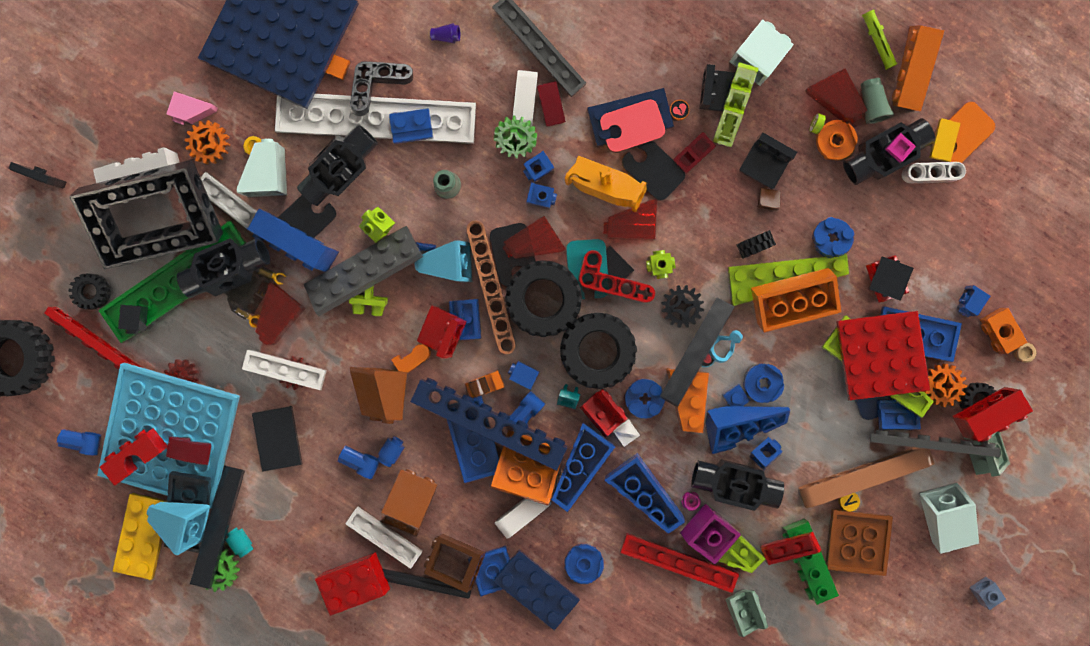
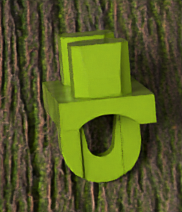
M374 286L365 290V295L358 294L349 299V303L352 304L353 314H364L365 305H371V315L382 316L385 306L388 304V297L373 296Z

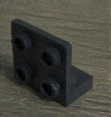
M707 64L703 73L699 109L722 112L735 72L715 70V65Z
M762 132L754 142L739 171L766 187L774 189L788 163L795 158L798 152Z

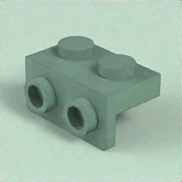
M743 589L725 599L740 637H745L758 628H768L766 616L761 609L759 597L754 590Z

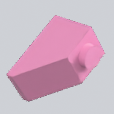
M174 92L167 115L173 118L172 121L184 125L185 122L193 124L217 112L218 108L210 103Z

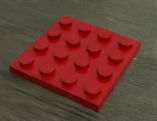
M918 311L836 321L848 401L930 391Z

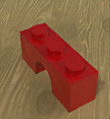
M154 428L148 432L144 429L134 436L136 441L133 443L127 441L119 447L121 451L118 454L112 452L104 458L105 463L100 466V469L114 486L138 469L133 463L132 455L138 456L146 464L167 448V444Z

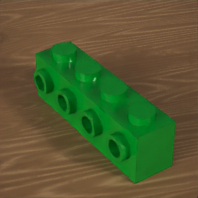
M805 518L782 527L784 530L782 534L783 539L813 532L810 523ZM821 551L816 554L792 559L794 564H798L800 570H797L801 582L804 581L807 586L804 590L809 600H813L818 605L839 596Z

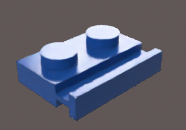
M429 108L389 114L394 144L434 138Z
M479 299L449 301L450 313L467 321L459 340L481 339Z
M896 400L877 401V404H879V430L921 429L920 418Z

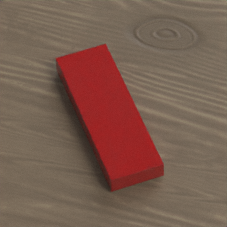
M814 532L770 542L760 547L768 565L816 554L821 551Z

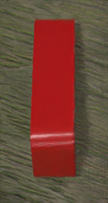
M591 250L584 255L578 276V282L583 288L642 303H647L654 299L655 290L648 284L600 273L602 256L599 252ZM593 254L597 257L598 262L596 265H590L587 262L588 255ZM584 274H590L593 277L590 285L583 283L582 277ZM605 278L610 279L612 282V287L609 290L602 287V281ZM624 283L631 286V292L627 295L621 291V286ZM636 286H638L637 290L639 291L647 289L650 296L643 299L644 296L642 294H635Z

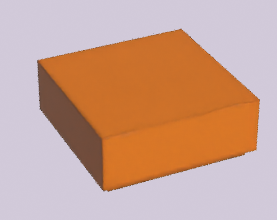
M334 55L325 73L344 80L350 61Z

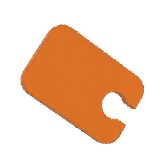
M975 102L964 104L949 119L961 123L955 143L956 150L952 154L951 162L962 163L995 130L994 121Z

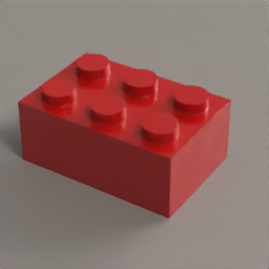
M1003 387L953 415L952 418L963 437L978 442H985L992 438L991 435L997 431L1003 432L1007 430L1013 422L1025 420L1028 417L1027 415L1033 412L1022 390Z
M376 552L327 570L315 578L330 616L380 598L390 590Z

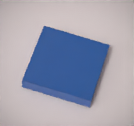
M506 545L486 552L475 580L480 597L502 590L494 582V578L510 560Z

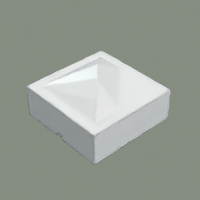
M629 419L613 431L624 447L640 436Z

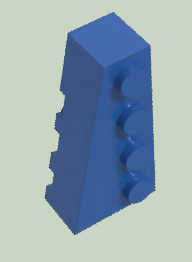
M258 209L247 229L253 233L252 237L255 239L259 238L262 241L265 239L270 242L269 247L280 251V249L287 252L285 256L294 261L297 259L303 261L302 266L311 271L314 268L325 272L328 271L339 251L324 246V243L307 236L303 231L293 226L291 227L290 224L262 209Z
M582 423L552 497V501L566 512L571 509L616 447L585 423Z
M638 453L605 476V481L609 485L611 484L621 495L629 499L634 506L642 510L668 534L685 523L684 515Z

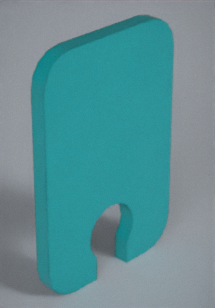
M576 240L568 243L566 249L568 269L577 281L583 257L591 250L599 252L602 256L599 272L608 274L606 245L603 240ZM591 254L588 255L587 262L590 265H596L598 259L595 255ZM584 274L582 281L583 283L587 281L592 282L593 277L590 274ZM608 278L602 281V287L606 290H609ZM579 284L582 299H585V293L582 290V286ZM598 291L594 292L595 299L604 298L608 295Z

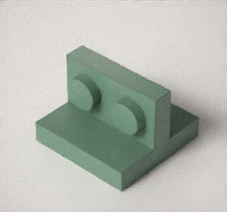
M997 431L991 435L992 438L985 441L995 443V447L1000 448V457L969 454L976 475L990 473L991 477L1000 476L1009 466L1010 461L1000 432ZM974 441L973 444L982 445V442Z

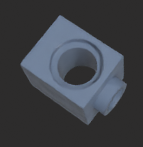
M987 577L969 587L978 602L988 610L1006 600L997 584Z

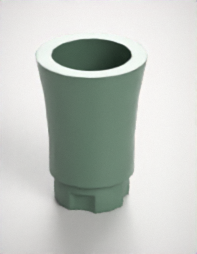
M880 78L869 79L860 84L866 124H874L892 118L894 114L889 106Z
M441 170L435 174L433 183L434 190L438 196L450 199L459 193L461 181L455 173ZM444 180H449V184L446 186H443L442 182Z

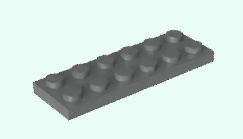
M405 226L304 284V287L315 313L321 316L423 258V255L409 228Z

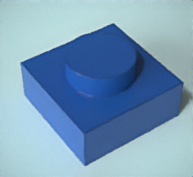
M740 384L722 394L729 406H744L750 401Z

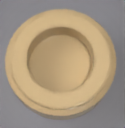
M1026 343L1014 350V356L1020 362H1030L1036 356V349L1032 344Z

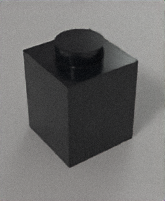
M120 305L118 329H126L125 333L138 334V331H146L148 307Z

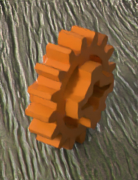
M207 120L205 125L202 121H199V127L192 125L193 132L187 131L190 138L185 139L189 143L185 148L191 151L189 154L191 157H196L195 161L201 162L203 160V163L208 165L210 160L213 164H216V158L223 160L222 153L228 154L225 147L230 146L226 142L230 137L224 134L226 130L223 127L219 128L220 125L218 123L212 124L211 121ZM206 140L210 141L209 145L205 144Z
M934 365L935 370L928 369L930 391L924 392L929 394L928 396L934 401V405L940 403L942 407H946L947 404L954 406V401H961L959 395L966 394L962 391L963 388H967V385L963 384L966 377H960L962 371H955L956 366Z

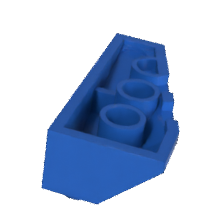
M725 406L708 410L705 425L712 454L731 450L737 447L736 443L744 439L750 441L759 432L767 433L787 424L790 408Z

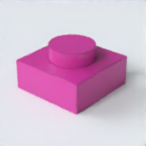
M900 133L885 150L901 163L916 146Z

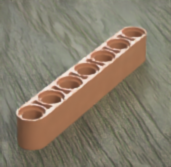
M471 221L467 225V235L497 347L501 353L510 354L515 350L516 342L487 233L480 221ZM474 225L481 227L479 235L471 234V228ZM480 244H484L487 247L483 255L476 253V247ZM485 263H489L492 266V270L488 274H483L481 271V266ZM490 282H494L497 285V290L494 293H488L486 290V286ZM495 301H499L502 304V310L498 313L493 312L491 309V305ZM500 320L507 323V329L504 332H500L496 328V324ZM503 340H510L512 342L511 350L505 351L502 349L501 344Z
M912 447L805 484L798 489L805 508H811L928 468L935 463L930 449Z

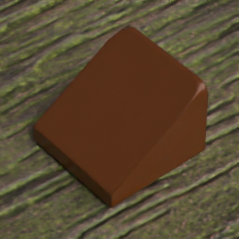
M761 188L757 207L775 211L779 210L781 191Z

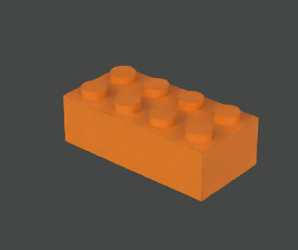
M829 268L751 288L757 324L763 332L841 313L837 276Z

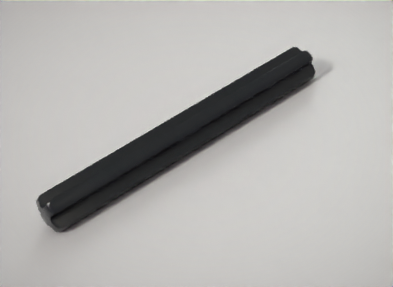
M383 569L385 578L391 583L467 599L471 596V591L466 593L439 580Z

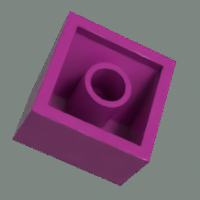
M706 503L680 532L688 545L714 564L720 560L741 536L729 522Z

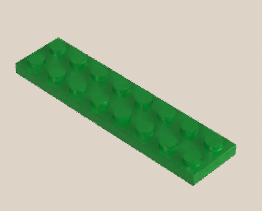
M232 221L221 226L223 235L217 243L186 250L98 310L120 343H125L136 335L125 333L126 329H118L120 305L148 307L147 328L189 298L183 294L178 285L177 274L191 267L195 253L229 238L239 245L246 243Z

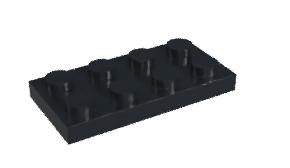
M172 471L169 474L167 502L209 505L211 478ZM202 542L186 551L199 553Z

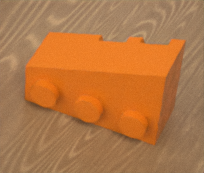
M666 368L670 379L675 369ZM698 371L678 407L675 406L679 426L682 431L703 433L709 377L707 372Z

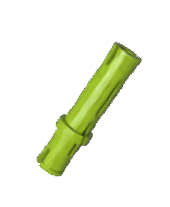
M873 9L863 14L862 17L869 30L868 35L872 36L885 70L896 66L898 63L884 35L883 25L880 26L875 10Z

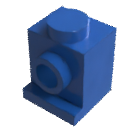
M544 151L523 164L525 167L523 170L524 175L528 180L532 179L534 183L554 171V166ZM540 166L541 171L535 172L534 167Z
M531 182L526 202L529 205L550 209L551 205L555 206L557 194L554 193V188ZM541 192L546 194L545 199L539 198Z
M975 285L966 286L965 290L967 292L962 294L959 299L958 312L965 317L978 316L991 296Z
M768 437L751 452L749 457L764 471L783 451L781 450V445L775 439L771 440ZM768 451L770 456L766 457L763 452Z

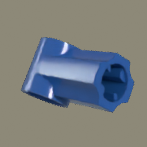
M530 391L519 403L518 408L510 415V419L515 422L521 420L528 423L532 416L535 417L544 407L545 403Z
M63 429L57 437V443L59 447L78 450L81 454L98 455L102 435Z
M344 446L337 461L356 470L357 474L368 479L373 478L380 464L376 457L360 453L348 446Z

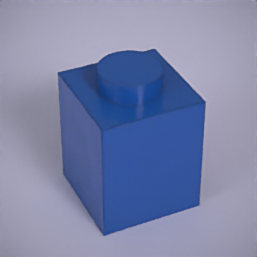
M518 361L517 364L512 363L508 374L511 375L510 380L531 390L539 371Z

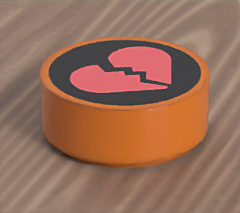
M684 100L674 101L669 108L672 118L677 121L684 120L690 111L688 103Z

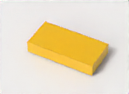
M943 118L939 119L935 132V142L932 144L929 158L951 162L961 123Z

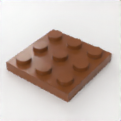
M832 509L826 556L828 570L887 576L893 517L891 515Z

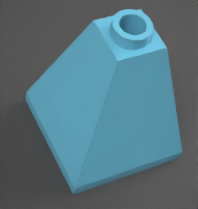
M459 240L450 242L422 254L423 258L414 263L415 269L419 273L453 281L473 282L471 246L469 242Z
M159 502L149 506L147 522L173 554L179 555L202 542L210 506L207 504Z

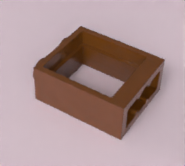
M445 534L438 536V538L435 537L431 545L433 549L431 556H428L424 563L426 568L424 574L466 593L471 591L486 552ZM443 544L472 556L463 582L434 570Z

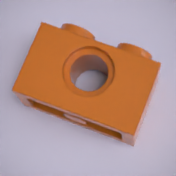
M999 308L979 319L982 323L981 328L992 341V348L999 354H1008L1028 343L1009 308ZM1001 327H1003L1004 329V335L1002 337L999 334V330Z

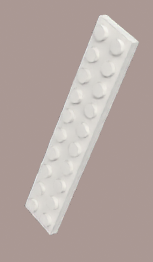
M315 94L308 109L277 96L275 132L346 136L357 124H360L374 138L393 139L389 114L429 108L434 138L419 141L474 144L476 103L371 97L369 112L364 116H356L351 110V96ZM359 99L358 109L363 105L362 99Z

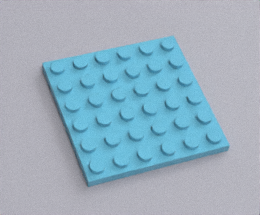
M128 363L120 364L97 476L108 479L100 469V466L105 463L104 458L112 452L118 454L121 451L119 447L127 441L131 443L136 441L134 436L144 429L148 432L154 428L167 446L169 436L190 438L192 442L211 443L208 465L189 463L166 457L167 448L146 464L138 456L132 455L133 463L138 469L122 480L121 483L168 496L169 474L172 471L210 477L209 506L212 508L222 476L240 396Z

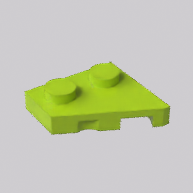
M741 535L718 562L752 573L765 560V557Z

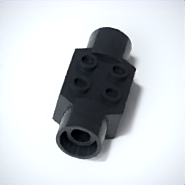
M923 118L908 126L900 122L860 144L859 152L843 161L845 173L855 185L871 177L877 180L884 178L921 158L920 150L935 142L934 131ZM900 133L916 146L901 163L885 150Z
M357 124L345 137L336 135L309 163L308 170L310 174L297 186L298 191L315 206H318L329 194L339 196L366 169L365 157L378 145L377 140L360 124Z
M229 238L195 253L191 267L178 272L177 282L183 294L188 298L195 297L204 292H208L216 297L251 282L253 271L270 264V254L263 241L259 238L242 245Z
M721 459L717 464L697 460L693 470L691 487L711 492L712 498L717 502L753 511L760 505L776 509L781 505L784 495V482L767 478L765 472L759 468Z

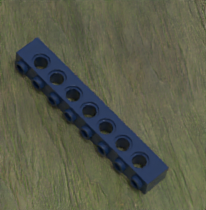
M427 377L426 380H420L410 401L411 403L557 471L568 447L564 445L565 441L557 437L551 439L546 436V432L537 428L534 431L528 428L529 424L521 420L515 422L510 419V415L500 411L498 414L491 411L492 407L487 404H476L470 396L463 394L461 397L455 394L456 390L448 386L442 388L437 385V381ZM434 391L438 392L441 396L439 402H434L431 398V394ZM451 400L458 402L459 408L457 411L450 409L449 403ZM468 409L476 410V419L468 417ZM487 417H492L495 420L494 427L490 428L485 424ZM505 426L513 428L514 434L512 436L504 434L503 428ZM522 435H530L532 443L524 444L521 440ZM540 444H549L551 450L548 453L541 452Z

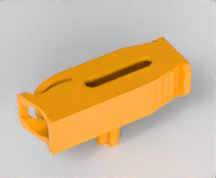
M581 156L577 157L576 163L565 176L566 185L569 186L573 182V185L583 193L617 206L631 207L632 211L635 212L647 189L646 182L642 181L639 183L626 173Z

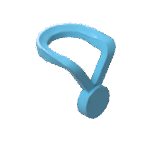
M734 330L729 336H718L709 352L712 359L719 363L726 362L734 353L735 343H740L743 335L739 331ZM720 340L731 341L730 350L725 358L718 357L714 352V346Z

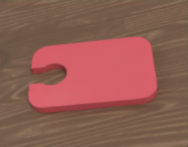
M651 99L606 113L600 120L602 131L614 125L621 129L622 133L619 138L606 140L607 146L612 152H620L659 139L665 134V126L658 105Z

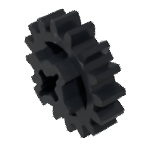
M680 285L676 286V291L672 288L669 289L670 295L664 294L667 300L661 302L665 306V309H662L661 312L667 313L664 319L670 318V325L676 322L677 328H681L682 323H684L685 328L689 327V322L695 325V318L701 319L702 317L699 315V312L704 311L703 308H700L704 301H699L698 299L701 294L695 295V288L689 291L688 285H685L683 290H681ZM684 293L691 296L693 301L686 299ZM676 295L675 303L670 306L671 299ZM681 301L683 304H691V306L684 308V312L682 309H674L681 305ZM692 308H695L693 315L690 317L689 312ZM676 312L679 314L681 320L675 318L671 313Z

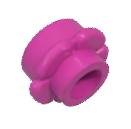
M686 492L681 503L688 511H695L701 505V499H699V495L696 492Z

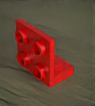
M431 306L417 341L438 351L436 356L442 359L452 358L467 321L436 306Z

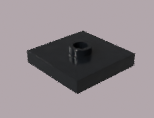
M13 162L9 166L11 171L48 185L63 189L67 183L64 180L46 174L47 170L34 166L33 169Z

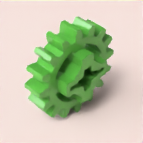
M513 115L512 120L505 117L504 122L499 121L498 127L495 128L494 141H496V148L501 147L500 153L506 151L508 152V157L514 154L515 158H518L519 154L525 157L526 151L532 152L533 147L536 146L537 133H535V126L530 127V120L525 123L523 122L524 117L517 120L516 116Z
M229 549L221 553L218 563L219 573L216 572L212 584L214 592L218 591L219 587L224 591L227 586L230 587L234 584L232 580L235 581L238 578L235 573L239 572L240 568L235 567V565L239 563V560L234 561L232 559L235 556L234 553L230 556L228 555ZM219 578H220V579H224V578L226 579V580L221 581V582H216L217 579H219Z

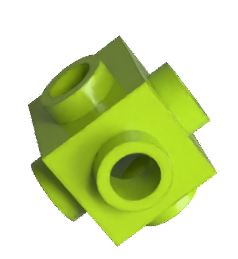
M377 207L372 211L369 209L361 217L363 221L359 228L377 243L390 232L395 222Z
M665 250L653 251V255L649 256L646 261L647 272H650L651 276H656V279L668 278V274L673 273V269L676 268L674 257H671L670 253H665ZM660 260L665 262L664 268L658 266Z

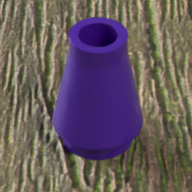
M452 23L431 28V40L455 44L461 38L460 27Z

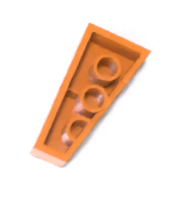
M922 25L909 27L902 64L897 77V87L892 94V106L921 112L945 30Z

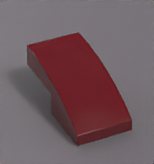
M553 81L537 85L546 127L565 123L557 82Z
M702 132L673 160L687 174L716 145Z
M169 436L166 457L189 463L208 465L211 443L192 442L190 438Z

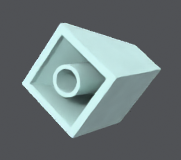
M764 20L758 24L729 61L736 68L739 62L757 67L758 73L754 82L759 86L770 76L794 45L787 35L780 34L775 30L776 28L772 23L765 22Z
M261 139V142L254 143L237 186V193L246 197L287 195L285 148L279 145L278 142H274L273 139Z
M958 483L919 493L932 543L940 554L979 544L976 504Z

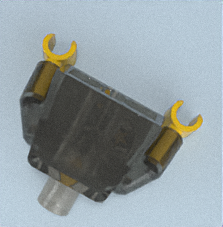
M265 267L253 271L251 282L225 292L228 296L227 301L231 311L244 320L248 319L251 327H258L253 322V318H257L262 322V317L260 315L252 316L251 314L255 313L273 281L270 279L272 278L277 284L283 285V283L277 281V277L279 275L286 277V275L283 273L275 274L273 270Z

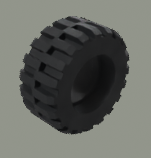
M544 260L531 262L521 267L512 276L507 285L505 296L507 312L513 323L520 330L529 333V335L540 337L558 335V333L564 332L574 323L580 312L582 295L579 283L571 271L559 263ZM550 280L560 288L563 301L560 309L554 315L538 317L528 310L525 303V293L533 282Z
M590 313L581 316L568 327L562 337L560 344L562 364L572 379L587 388H610L619 382L621 383L630 374L632 366L636 362L637 346L634 335L621 319L611 314ZM604 332L615 341L617 347L615 360L604 369H592L586 366L580 358V344L590 333Z
M0 320V349L7 340L12 339L20 345L24 354L23 366L14 377L6 374L0 366V397L31 393V391L41 387L40 383H45L48 380L47 373H52L54 367L51 366V362H55V356L51 354V351L54 350L53 344H49L50 338L48 335L41 334L43 330L38 326H34L31 322Z

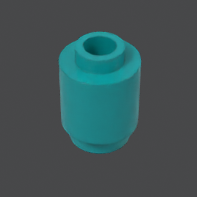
M236 527L227 533L228 538L225 541L239 558H242L254 549L252 547L253 543L243 528L238 530Z

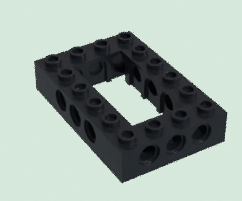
M193 159L79 187L69 196L104 270L214 244L223 235L222 228ZM175 187L179 196L178 201L182 203L187 215V222L122 237L109 209L111 205L122 202L126 204L130 200L142 197L147 199L150 195L158 193L167 194Z

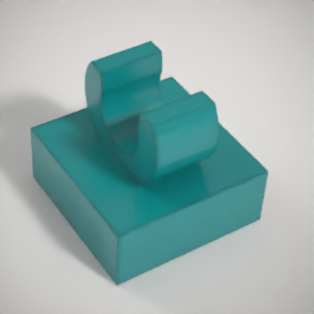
M565 384L563 389L560 390L557 405L576 409L580 397L578 387H575L574 392L567 390L568 384Z

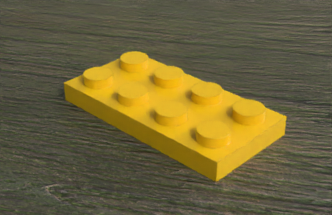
M135 493L129 494L113 572L149 580L154 578L162 539L147 522V510L150 505L167 502V500Z

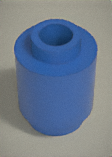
M395 436L392 438L388 437L378 453L379 457L377 460L383 465L391 467L392 464L396 463L405 448L402 445L403 441Z

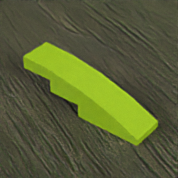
M738 63L713 142L732 147L758 73L757 67Z

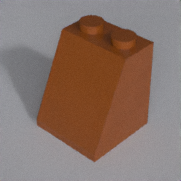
M350 367V374L361 414L369 416L371 421H381L382 419V423L394 424V420H402L407 372L384 368Z
M401 469L381 512L380 522L417 537L438 484L429 477L421 478L416 476L417 473L412 470L406 469L404 471Z

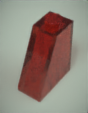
M846 68L813 84L805 90L807 95L836 118L842 120V122L851 121V123H855L862 119V114L867 111Z
M657 199L640 204L636 212L629 208L608 217L607 222L603 223V234H607L606 239L654 241L656 239Z
M545 216L504 241L505 246L502 247L508 257L512 256L514 259L558 253L566 250Z
M270 283L267 287L255 331L259 335L258 339L266 345H276L306 309L276 283Z

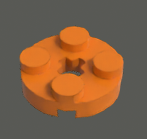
M832 120L826 123L820 133L816 134L817 149L827 160L838 161L850 156L858 141L854 127L849 123L842 122V120ZM833 135L841 138L838 146L832 142Z

